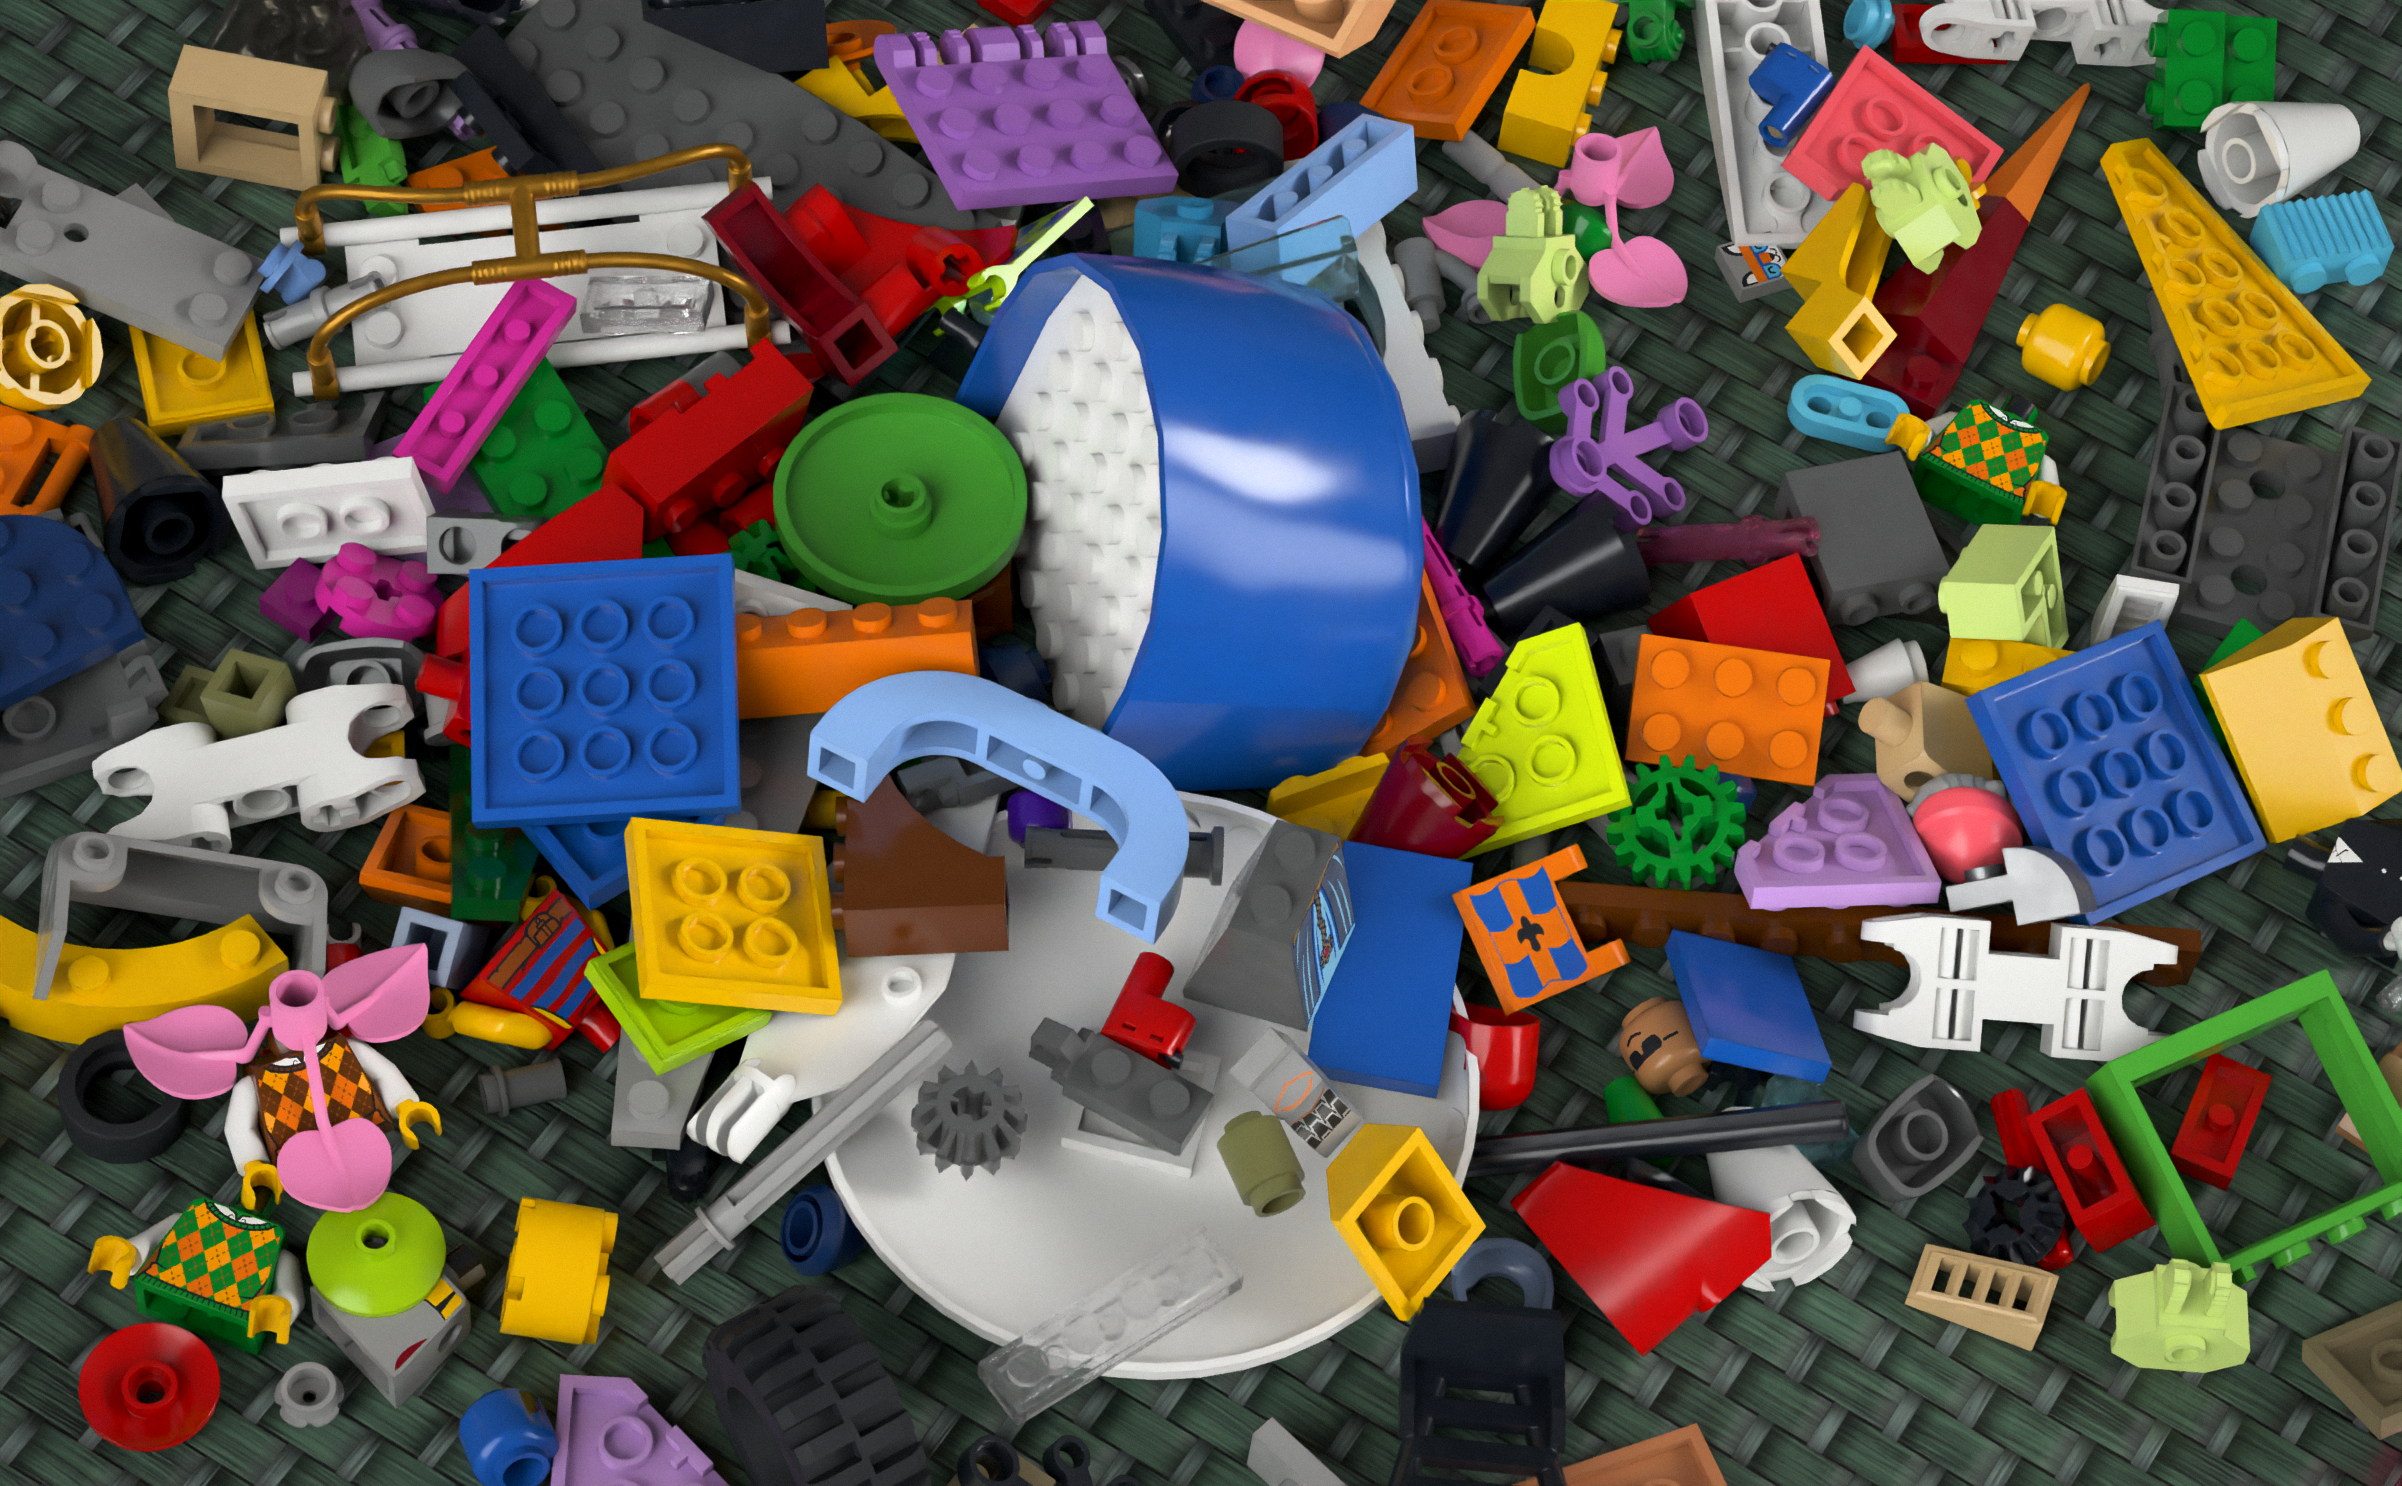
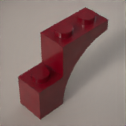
M748 179L701 217L746 280L757 289L762 299L768 303L769 311L794 326L828 374L852 388L899 350L867 303L849 290L812 253L775 209L757 183Z

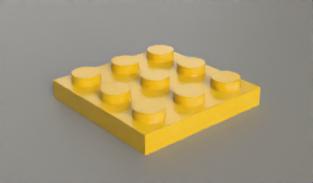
M631 817L624 831L640 998L835 1016L843 1001L835 932L832 927L831 900L823 837Z

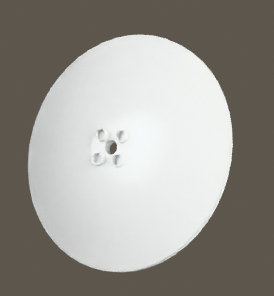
M1182 791L1176 792L1184 806L1189 832L1211 833L1214 826L1224 827L1221 886H1213L1209 879L1184 878L1175 914L1154 945L1095 917L1100 878L1103 871L1024 868L1025 849L1013 842L1008 835L1007 809L996 813L984 855L988 857L1005 856L1010 902L1009 951L956 953L946 990L914 1025V1027L926 1018L936 1021L949 1036L953 1044L951 1049L824 1159L834 1189L842 1200L853 1223L879 1258L911 1290L939 1312L978 1336L1022 1356L1064 1369L1106 1377L1166 1380L1201 1378L1246 1370L1288 1357L1315 1345L1363 1317L1380 1303L1384 1297L1331 1222L1326 1169L1365 1123L1419 1126L1462 1189L1474 1149L1479 1117V1068L1477 1057L1466 1049L1464 1039L1460 1034L1448 1029L1436 1099L1331 1080L1360 1111L1364 1119L1328 1158L1321 1156L1291 1129L1285 1120H1280L1305 1173L1302 1185L1306 1194L1295 1206L1269 1217H1258L1252 1206L1243 1204L1218 1151L1217 1142L1225 1134V1125L1243 1113L1260 1111L1262 1116L1276 1115L1253 1092L1247 1090L1229 1070L1269 1027L1288 1035L1308 1055L1313 1021L1308 1032L1184 998L1183 988L1231 884L1276 820H1285L1261 810L1221 798ZM1072 811L1073 829L1105 830L1096 822ZM1142 952L1159 954L1171 962L1175 972L1161 999L1186 1009L1194 1016L1197 1023L1182 1053L1184 1058L1180 1070L1171 1068L1170 1071L1215 1095L1213 1107L1180 1156L1172 1155L1063 1096V1087L1051 1079V1071L1053 1069L1029 1057L1031 1036L1045 1017L1074 1029L1077 1034L1082 1027L1094 1031L1095 1034L1100 1033L1139 954ZM1455 983L1452 1007L1459 1015L1469 1020L1463 999ZM1465 1054H1466V1070L1463 1069V1068H1464V1063H1465ZM973 1060L978 1069V1075L985 1077L999 1067L1003 1075V1086L1019 1085V1091L1022 1094L1021 1108L1025 1109L1028 1121L1027 1130L1020 1137V1151L1014 1160L1001 1158L1000 1169L997 1170L994 1176L980 1165L974 1166L973 1175L966 1181L960 1172L961 1166L953 1164L939 1174L935 1166V1154L920 1155L916 1147L917 1133L911 1127V1112L915 1105L919 1104L918 1091L923 1082L938 1083V1073L942 1070L944 1064L957 1075L964 1074L965 1067ZM844 1088L811 1097L812 1116Z

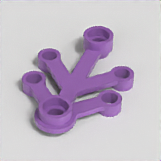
M1612 366L1597 374L1593 378L1592 384L1584 378H1579L1559 390V405L1568 417L1566 436L1555 441L1551 446L1549 467L1557 485L1571 495L1584 497L1595 491L1603 493L1619 513V515L1613 517L1616 525L1624 532H1633L1648 524L1652 519V514L1657 518L1665 519L1683 510L1686 504L1684 491L1675 479L1663 477L1636 458V456L1660 447L1669 451L1683 452L1707 438L1708 423L1700 406L1692 399L1682 397L1661 408L1652 424L1624 434L1628 400L1633 396L1634 388L1628 373L1619 366ZM1599 403H1601L1603 408L1599 442L1597 444L1590 438L1592 413L1598 410ZM1607 467L1645 492V496L1637 490L1628 491L1606 474Z

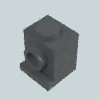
M1646 624L1599 634L1600 637L1597 649L1594 652L1593 663L1611 727L1627 723L1638 637L1640 634L1652 635Z

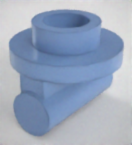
M298 239L290 248L279 241L257 270L266 277L259 288L266 294L272 288L276 289L281 293L283 301L291 305L306 299L310 292L325 278L326 270L320 261L308 259L300 253L305 245Z

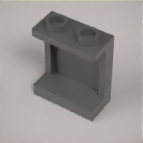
M1901 451L1784 472L1774 510L1782 528L1796 525L1824 594L1821 609L1828 626L1843 623L1859 625L1874 617L1900 612L1917 614L1939 603V585L1941 579L1950 572V568Z

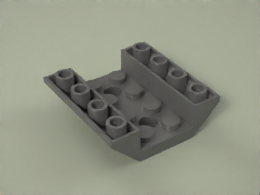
M2169 379L2166 386L2128 576L2179 584V595L2169 621L2173 626L2225 639L2236 623L2243 617L2263 634H2267L2291 618L2338 617L2349 644L2370 639L2375 627L2402 471V438L2347 425L2336 453L2235 427L2216 430L2207 418L2194 385ZM2256 484L2266 485L2272 488L2279 498L2272 500L2263 499L2257 496L2250 486ZM2232 580H2249L2258 586L2261 593L2256 595L2244 594L2235 588Z

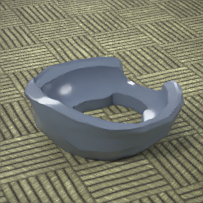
M1483 1238L1472 1243L1450 1271L1454 1300L1467 1301L1466 1292L1471 1291L1481 1280L1500 1276L1511 1280L1519 1287L1523 1293V1307L1552 1309L1554 1296L1552 1270L1544 1257L1526 1243L1511 1238Z

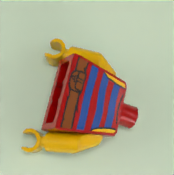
M540 876L535 881L538 898L528 896L522 910L521 918L524 922L460 993V996L466 1001L459 1003L457 1006L452 993L444 987H436L430 992L432 1005L442 1012L434 1015L427 1014L421 1024L424 1032L435 1039L447 1038L457 1032L458 1034L532 1050L541 1048L552 1052L576 1028L600 1051L605 1053L619 1039L621 1025L584 975L589 960L615 949L605 915L597 909L590 911L583 902L558 891L556 882L551 876Z

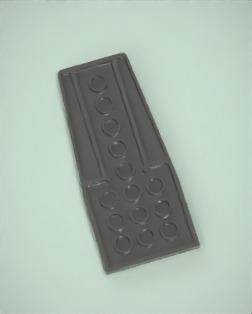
M539 0L503 40L607 169L644 161L698 145L718 142L730 143L739 147L744 155L750 159L752 178L771 177L773 200L770 202L779 213L816 183H819L831 195L833 194L845 204L900 222L925 227L938 226L952 230L1003 227L1001 220L984 208L958 211L936 174L865 124L775 72L768 73L643 21L641 0ZM715 158L703 160L619 184L623 192L728 181V159ZM639 215L605 218L612 225L640 222ZM716 239L719 267L725 268L746 279ZM722 285L726 322L730 325L744 324L745 299L734 290ZM933 307L931 310L923 313L896 335L893 341L899 350L852 388L828 374L822 365L821 367L825 375L812 383V385L839 405L860 398L937 308ZM769 311L770 321L781 320V318ZM789 324L791 343L774 345L784 356L788 353H813L791 324Z

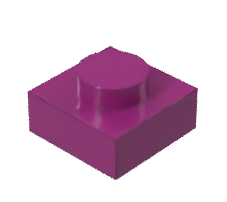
M298 557L259 598L260 613L309 644L339 615L330 605L326 614L318 607L315 600V587L322 571L301 557Z

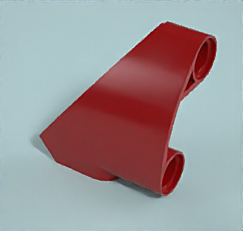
M816 183L779 213L824 266L849 290L867 303L892 339L945 295L949 297L961 296L970 291L967 281L972 275L991 266H1000L1011 258L1019 233L1015 225L990 229L952 230L938 226L925 227L900 222L845 204L833 194L831 195L819 183Z

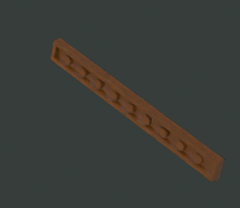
M1560 880L1557 887L1582 943H1593L1600 940L1615 941L1620 938L1623 942H1633L1641 947L1657 948L1666 945L1671 931L1674 929L1788 956L1826 957L1831 961L1839 963L1856 960L1890 962L1895 966L1910 968V965L1901 952L1894 950L1893 947L1884 945L1885 942L1861 939L1862 920L1916 912L1982 917L1991 921L1989 950L2047 955L2049 952L2051 922L2072 924L2069 920L2056 919L2018 926L2016 916L1950 912L1948 910L1883 905L1849 906L1844 909L1798 907L1787 908L1782 911H1769L1765 909H1750L1745 896L1741 894ZM2104 922L2092 925L2113 927L2178 946L2177 964H2154L2153 970L2142 971L2133 976L2129 981L2146 982L2155 987H2169L2176 984L2187 985L2202 953L2200 930Z

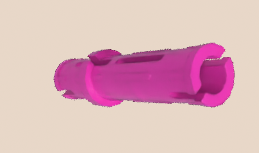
M1422 515L1425 554L1424 568L1450 639L1460 654V658L1466 666L1468 673L1472 677L1485 676L1491 672L1505 653L1486 626V622L1483 619L1484 608L1475 596L1469 595L1467 590H1465L1457 573L1439 543L1435 540Z

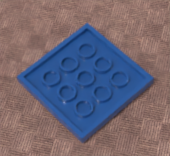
M732 553L469 569L472 823L476 830L627 821L631 817L660 819L741 814L735 561Z
M2159 619L1981 690L1965 699L2033 845L2049 848L2067 856L2083 871L2092 887L2097 911L2068 917L2072 924L2087 926L2097 924L2269 848Z

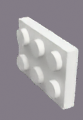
M387 456L372 461L335 465L321 463L307 468L279 471L256 470L249 474L223 476L222 499L256 570L288 567L298 557H301L310 564L326 563L329 559L338 555L341 545L349 542L363 544L375 554L383 556L427 552L426 517L436 512L412 456L401 458Z

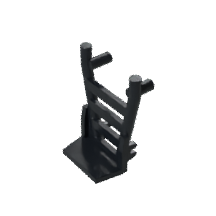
M1424 1297L1401 1345L1398 1438H1402L1388 1486H1515L1421 1477L1420 1474L1423 1466L1535 1476L1539 1486H1567L1558 1455L1564 1453L1566 1424L1565 1355L1561 1310ZM1447 1387L1512 1393L1515 1404L1447 1398L1444 1395ZM1435 1426L1524 1435L1527 1446L1432 1437Z

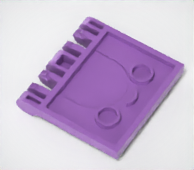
M1095 20L1072 21L1067 26L1063 22L1050 23V26L1045 29L1044 41L1047 54H1050L1049 58H1044L1043 40L1039 33H1036L1033 25L1030 24L1018 25L1014 31L1009 26L969 28L964 34H961L960 30L957 29L944 30V33L939 36L938 48L939 56L944 65H938L937 50L933 41H930V36H927V32H911L909 37L904 33L880 34L876 37L874 42L876 65L958 211L1077 201L1085 196L1089 199L1173 192L1179 174L1107 54L1106 36Z

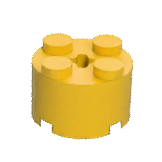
M525 1196L521 1197L514 1229L515 1232H518V1235L515 1237L513 1249L509 1257L499 1333L576 1345L596 1343L600 1316L603 1317L607 1301L610 1275H606L609 1254L613 1252L618 1213L605 1212V1209Z

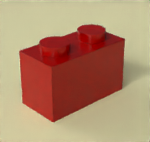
M2084 1087L2024 1117L2076 1227L2097 1254L2157 1224L2096 1103Z

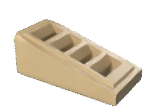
M1926 1244L1905 1305L2032 1351L2044 1324L2059 1276L2027 1265ZM1938 1269L1950 1273L1944 1293L1931 1290ZM1964 1279L1976 1283L1971 1299L1958 1296ZM1989 1288L2002 1293L1998 1305L1985 1302ZM2015 1298L2028 1302L2025 1311L2012 1308Z

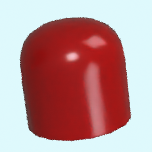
M1276 68L1261 70L1248 77L1236 90L1234 100L1257 104L1274 113L1283 126L1284 162L1304 158L1316 149L1319 139L1316 103L1313 92L1304 80L1290 71ZM1234 148V150H1235V152H1236L1237 154L1249 151V150Z
M1464 1002L1468 1020L1459 1015L1451 1006L1448 1029L1460 1034L1464 1039L1466 1050L1477 1057L1479 1068V1111H1505L1521 1105L1529 1098L1534 1088L1540 1018L1521 1011H1516L1506 1016L1503 1008ZM1465 1054V1063H1464V1068H1463L1464 1070H1466V1054Z

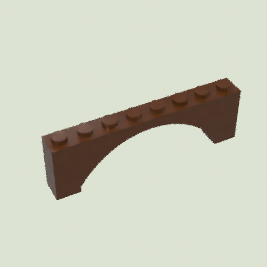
M1012 558L998 575L986 585L956 600H972L977 644L997 633L1014 632L1015 590ZM847 602V604L852 605V609H855V608H857V607L859 606V605H856V604ZM889 773L883 778L865 803L848 795L836 797L837 835L846 837L845 843H834L833 847L835 883H843V890H833L831 892V917L833 931L845 930L848 957L1009 951L1010 902L1005 856L988 857L959 843L933 826L899 792Z

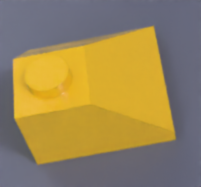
M1365 1123L1326 1169L1331 1222L1399 1321H1409L1417 1312L1423 1298L1431 1295L1486 1228V1225L1419 1126Z

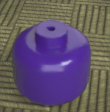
M1025 788V790L1016 792L1008 799V835L1021 848L1025 849L1026 826L1073 829L1072 810Z

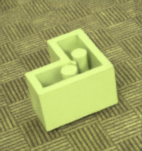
M1982 524L1969 545L1962 549L1959 559L1948 575L1941 579L1939 585V607L1941 612L1948 616L1951 638L2013 640L2062 649L2069 638L2054 526Z

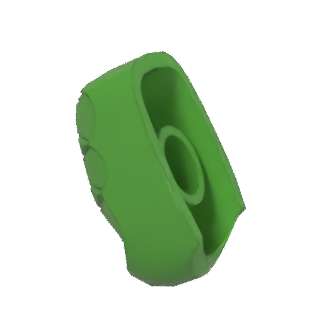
M1581 310L1559 313L1556 316L1558 322L1538 323L1523 333H1517L1513 351V380L1518 410L1532 425L1549 434L1567 432L1568 417L1559 405V390L1579 378H1584L1592 384L1593 378L1605 371V345L1601 331L1594 320Z

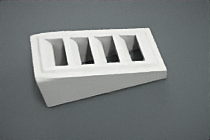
M2117 574L2093 617L2090 647L2158 619L2165 630L2179 595V584Z

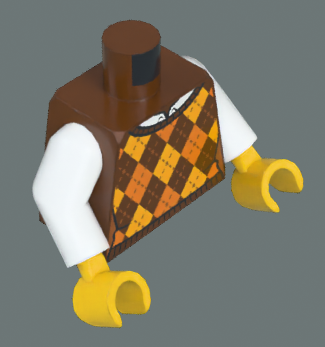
M272 1027L269 1028L265 1035L271 1052L257 1057L249 1063L242 1064L243 1078L233 1087L224 1127V1133L238 1174L244 1177L241 1189V1203L248 1210H254L256 1198L252 1188L263 1185L269 1187L275 1195L276 1204L279 1205L281 1203L284 1187L277 1171V1157L282 1146L297 1133L319 1130L315 1119L303 1050H291L275 1038ZM333 1030L326 1031L316 1044V1050L331 1127L351 1118H364L374 1123L383 1133H387L396 1129L392 1118L399 1119L403 1143L412 1150L419 1149L418 1140L410 1130L413 1124L417 1122L430 1123L434 1127L435 1133L438 1136L441 1135L442 1127L437 1109L429 1103L419 1102L418 1095L391 1061L358 1038H345L342 1033Z

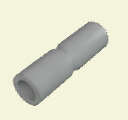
M1470 128L1461 142L1445 140L1442 152L1480 183L1487 184L1490 190L1507 205V198L1511 197L1510 193L1520 191L1521 188L1529 187L1530 190H1534L1541 186L1515 164L1506 162L1504 156Z

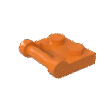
M0 404V515L21 514L35 516L60 508L85 463H91L89 444L96 431L80 424H73L67 427ZM50 452L60 455L33 503L19 507Z

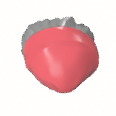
M1941 773L1923 784L1920 790L1915 793L1913 802L1906 807V811L1938 875L1954 884L1966 883L1965 870L2002 863L2004 875H2006L2007 871L2002 849L2023 847L2024 844L2023 822L2010 795H2007L2004 782L2000 780H1987L1984 776L1974 777L1972 774Z

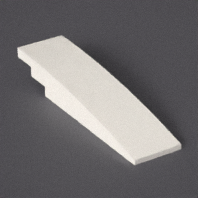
M1695 0L1696 10H1691L1708 119L1732 242L1734 241L1735 246L1779 245L1781 249H1797L1837 201L1825 200L1780 165L1824 100L1786 147H1775L1769 144L1758 130L1759 124L1774 105L1754 92L1749 84V76L1766 57L1765 53L1771 42L1776 45L1780 42L1789 44L1829 70L1820 1Z

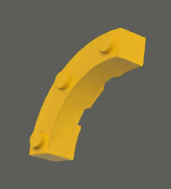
M248 913L230 924L205 935L151 948L103 949L64 942L47 1000L33 999L38 934L0 915V1016L9 1019V1025L13 1028L59 1042L81 1045L88 1038L107 1031L123 1030L124 1024L147 1021L172 1010L195 1005L221 1006L231 1010L245 1024L259 1018L258 1010L260 1007L270 1006L269 988L276 977L289 971L288 957Z

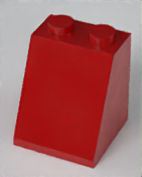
M1798 552L1690 593L1646 619L1652 633L1656 636L1831 660L1823 720L1840 713L1836 702L1856 692Z

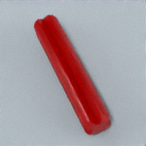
M2017 1088L1995 1094L1991 1099L1990 1106L2007 1164L2019 1168L2033 1166L2051 1178L2048 1166L2024 1118L2032 1113L2028 1098ZM2065 1224L2052 1250L2044 1258L2036 1262L2044 1271L2053 1272L2059 1268L2067 1267L2073 1262L2074 1255Z

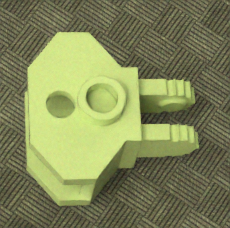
M1931 142L1906 159L1900 154L1894 153L1893 150L1889 151L1888 148H1880V150L1868 153L1864 160L1861 161L1864 176L1867 177V180L1871 179L1873 189L1870 190V196L1873 205L1876 206L1875 214L1880 226L1888 236L1897 239L1916 268L1926 274H1930L1938 269L1944 255L1943 248L1952 242H1955L1964 249H1968L1976 244L1982 227L1968 184L1946 150Z
M1548 185L1540 186V188L1530 190L1529 187L1521 188L1520 191L1510 193L1511 197L1507 198L1506 234L1493 236V248L1477 274V299L1492 321H1507L1514 318L1531 317L1534 323L1547 324L1558 322L1557 314L1570 310H1579L1589 293L1588 266L1575 247V234H1562L1563 211L1560 209V206L1563 203L1560 201L1562 197L1558 195V191L1549 188ZM1512 287V299L1510 302V289ZM1557 290V301L1555 304L1554 297L1555 291Z
M2171 1258L2167 1265L2156 1264L2153 1271L2114 1280L2108 1292L2109 1305L2116 1310V1330L2110 1340L2111 1353L2139 1368L2207 1373L2244 1364L2250 1353L2247 1291L2232 1283V1272L2229 1263L2213 1262L2211 1268L2207 1269L2201 1268L2199 1265L2188 1262L2185 1259Z

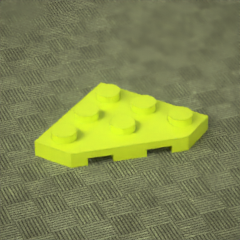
M1579 622L1519 641L1505 663L1508 669L1491 699L1485 698L1460 742L1463 747L1457 758L1472 770L1491 791L1499 803L1491 814L1493 817L1504 816L1505 822L1493 836L1456 860L1460 861L1632 806L1586 633Z

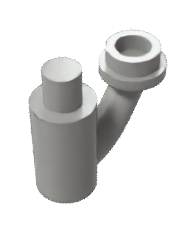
M1423 237L1406 239L1395 247L1393 252L1395 264L1399 265L1405 283L1404 298L1409 311L1416 310L1418 312L1424 334L1433 333L1441 326L1439 314L1446 307L1441 277L1449 279L1464 291L1461 297V304L1471 321L1480 324L1494 322L1477 299V273L1463 260L1446 251L1435 249L1434 243Z

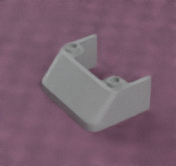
M79 832L64 835L56 839L48 850L42 876L33 999L47 1000L67 932L69 901L228 925L249 913L264 931L292 935L291 970L309 971L317 975L321 980L323 979L326 963L328 891L322 878L307 867L97 832Z

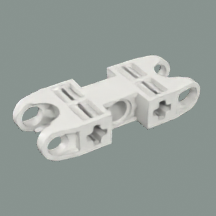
M1944 0L1946 3L1933 6L1922 15L1919 21V28L1924 44L1930 49L1965 58L2019 61L2030 40L2071 42L2077 64L2129 67L2154 64L2156 62V57H2150L2148 54V42L2146 41L2148 40L2151 23L2157 22L2158 14L2165 10L2155 8L2144 0ZM1951 23V26L1946 30H1934L1939 25ZM1993 40L1996 41L1997 47H1994Z
M1916 912L1862 920L1861 939L1885 942L1884 945L1893 947L1894 950L1901 952L1910 965L1911 977L1908 987L1903 994L1891 1002L1879 1003V1010L1855 1009L1853 1028L1917 1047L1980 1052L1983 1019L2042 1024L2040 1052L2056 1058L2108 1062L2170 1036L2167 1033L2148 1031V1028L2137 1026L2136 1023L2128 1019L2122 1006V994L2125 985L2133 976L2142 971L2153 970L2154 964H2177L2178 946L2113 927L2051 922L2048 955L1989 950L1991 921L1982 917Z

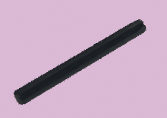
M1837 1099L1475 1137L1474 1149L1465 1178L1542 1171L1549 1168L1555 1161L1580 1167L1625 1162V1158L1628 1157L1648 1160L1841 1140L1849 1136V1113L1845 1102Z

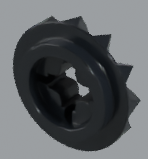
M2006 1164L2004 1172L1996 1176H1983L1984 1186L1977 1196L1966 1198L1970 1206L1968 1220L1962 1226L1970 1237V1249L1977 1255L2027 1266L2040 1261L2057 1243L2065 1223V1202L2054 1180L2033 1166L2019 1168ZM2005 1201L2021 1207L2017 1213L2021 1220L2019 1224L2024 1230L2023 1233L2004 1223L2006 1215L2003 1211V1203Z

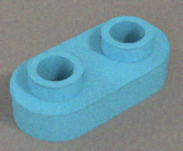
M1822 374L1808 375L1796 382L1787 406L1788 418L1800 432L1812 437L1876 453L1889 452L1899 447L1896 444L1887 445L1884 443V440L1899 413L1910 414L1906 403L1894 393Z

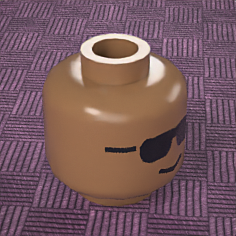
M1659 996L1641 1003L1626 1015L1622 1021L1624 1030L1620 1034L1618 1050L1646 1092L1657 1095L1673 1092L1675 1097H1683L1694 1092L1707 1081L1708 1074L1705 1070L1713 1060L1702 1058L1683 1001H1667L1665 997Z

